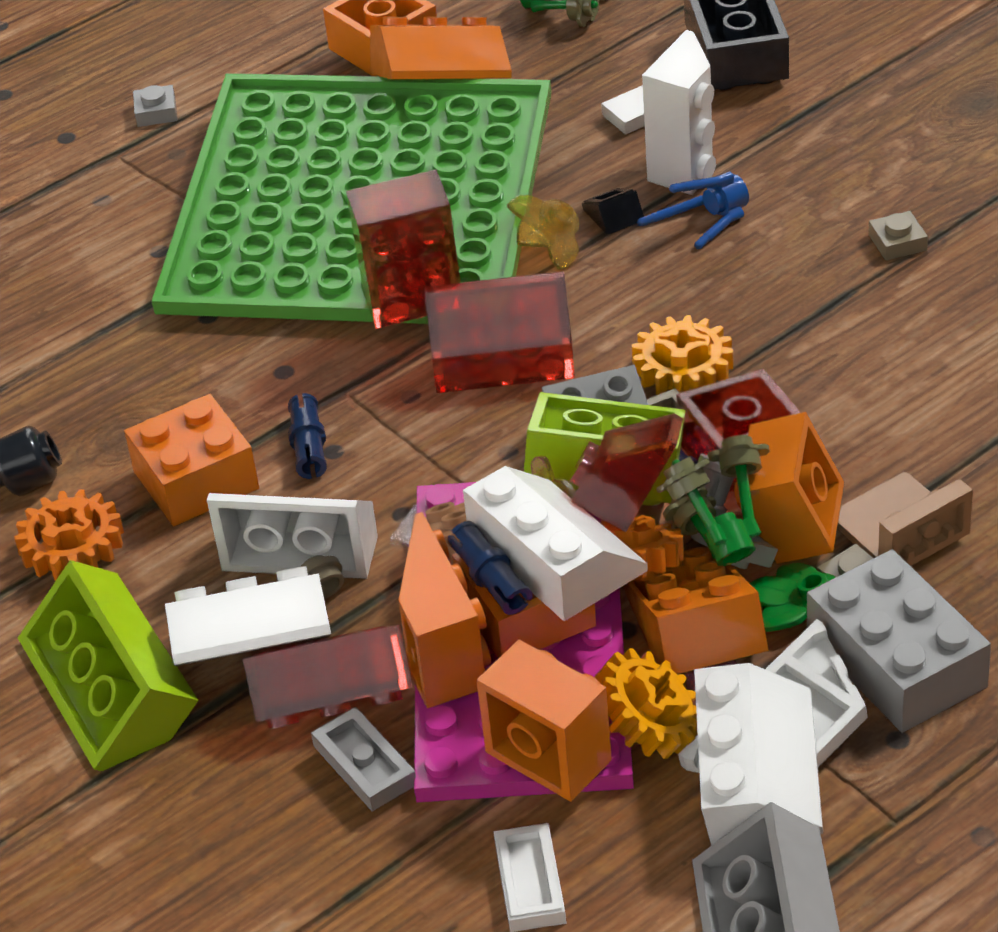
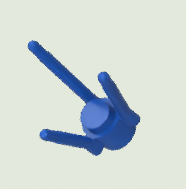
M730 171L717 177L671 184L669 190L672 193L707 188V190L701 196L639 218L637 224L645 226L705 205L711 214H718L723 217L694 243L696 249H701L731 222L744 217L742 207L746 206L749 202L748 189L742 178L732 174Z

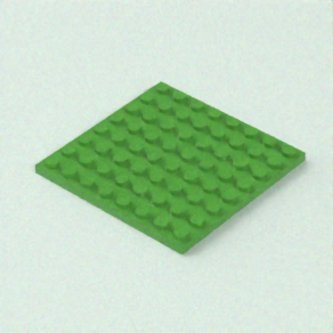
M226 73L152 298L154 313L164 315L506 327L552 94L551 80L387 79L379 76Z

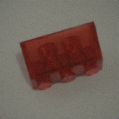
M564 271L424 287L436 393L575 378Z
M388 624L243 656L256 722L267 720L269 729L300 722L298 713L319 708L320 717L345 713L351 710L350 701L370 697L372 706L402 700L401 690L413 687L401 630L398 624Z

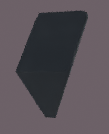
M616 188L584 200V203H582L583 210L607 234L637 224L639 218L644 217L637 191L633 189Z

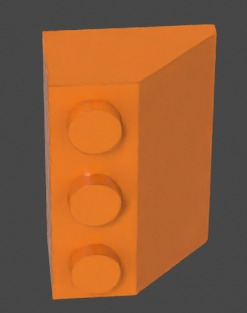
M383 17V25H370V75L387 79L512 78V69L500 26L488 25L487 17H462V25H447V17H423V25H408V17Z

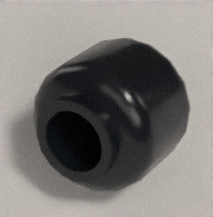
M25 426L0 438V488L5 486L12 494L23 496L55 480L57 467L62 464V459L58 447L46 430L40 433V431L32 426Z

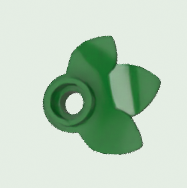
M791 563L780 566L776 571V576H763L750 582L759 593L761 607H765L762 613L765 632L787 629L801 624L807 618V592L836 577L828 573L818 572L814 566L809 564Z

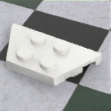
M818 619L765 669L811 689L818 767L868 718L866 705L858 689L851 683L845 664L840 655L836 654L830 643L823 622ZM697 735L696 739L687 745L678 756L681 767L687 771L699 773Z

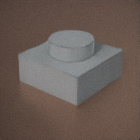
M153 85L133 91L137 127L178 121L173 85Z

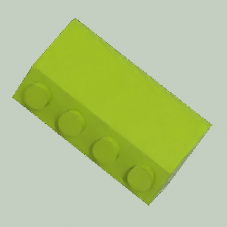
M69 560L18 636L19 642L94 770L104 771L170 741L199 701L178 667L174 665L173 659L118 573Z

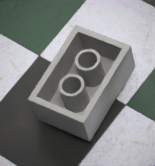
M893 549L807 592V628L816 619L823 622L830 643L836 654L840 655L847 668L849 679L901 733L988 687L991 643Z

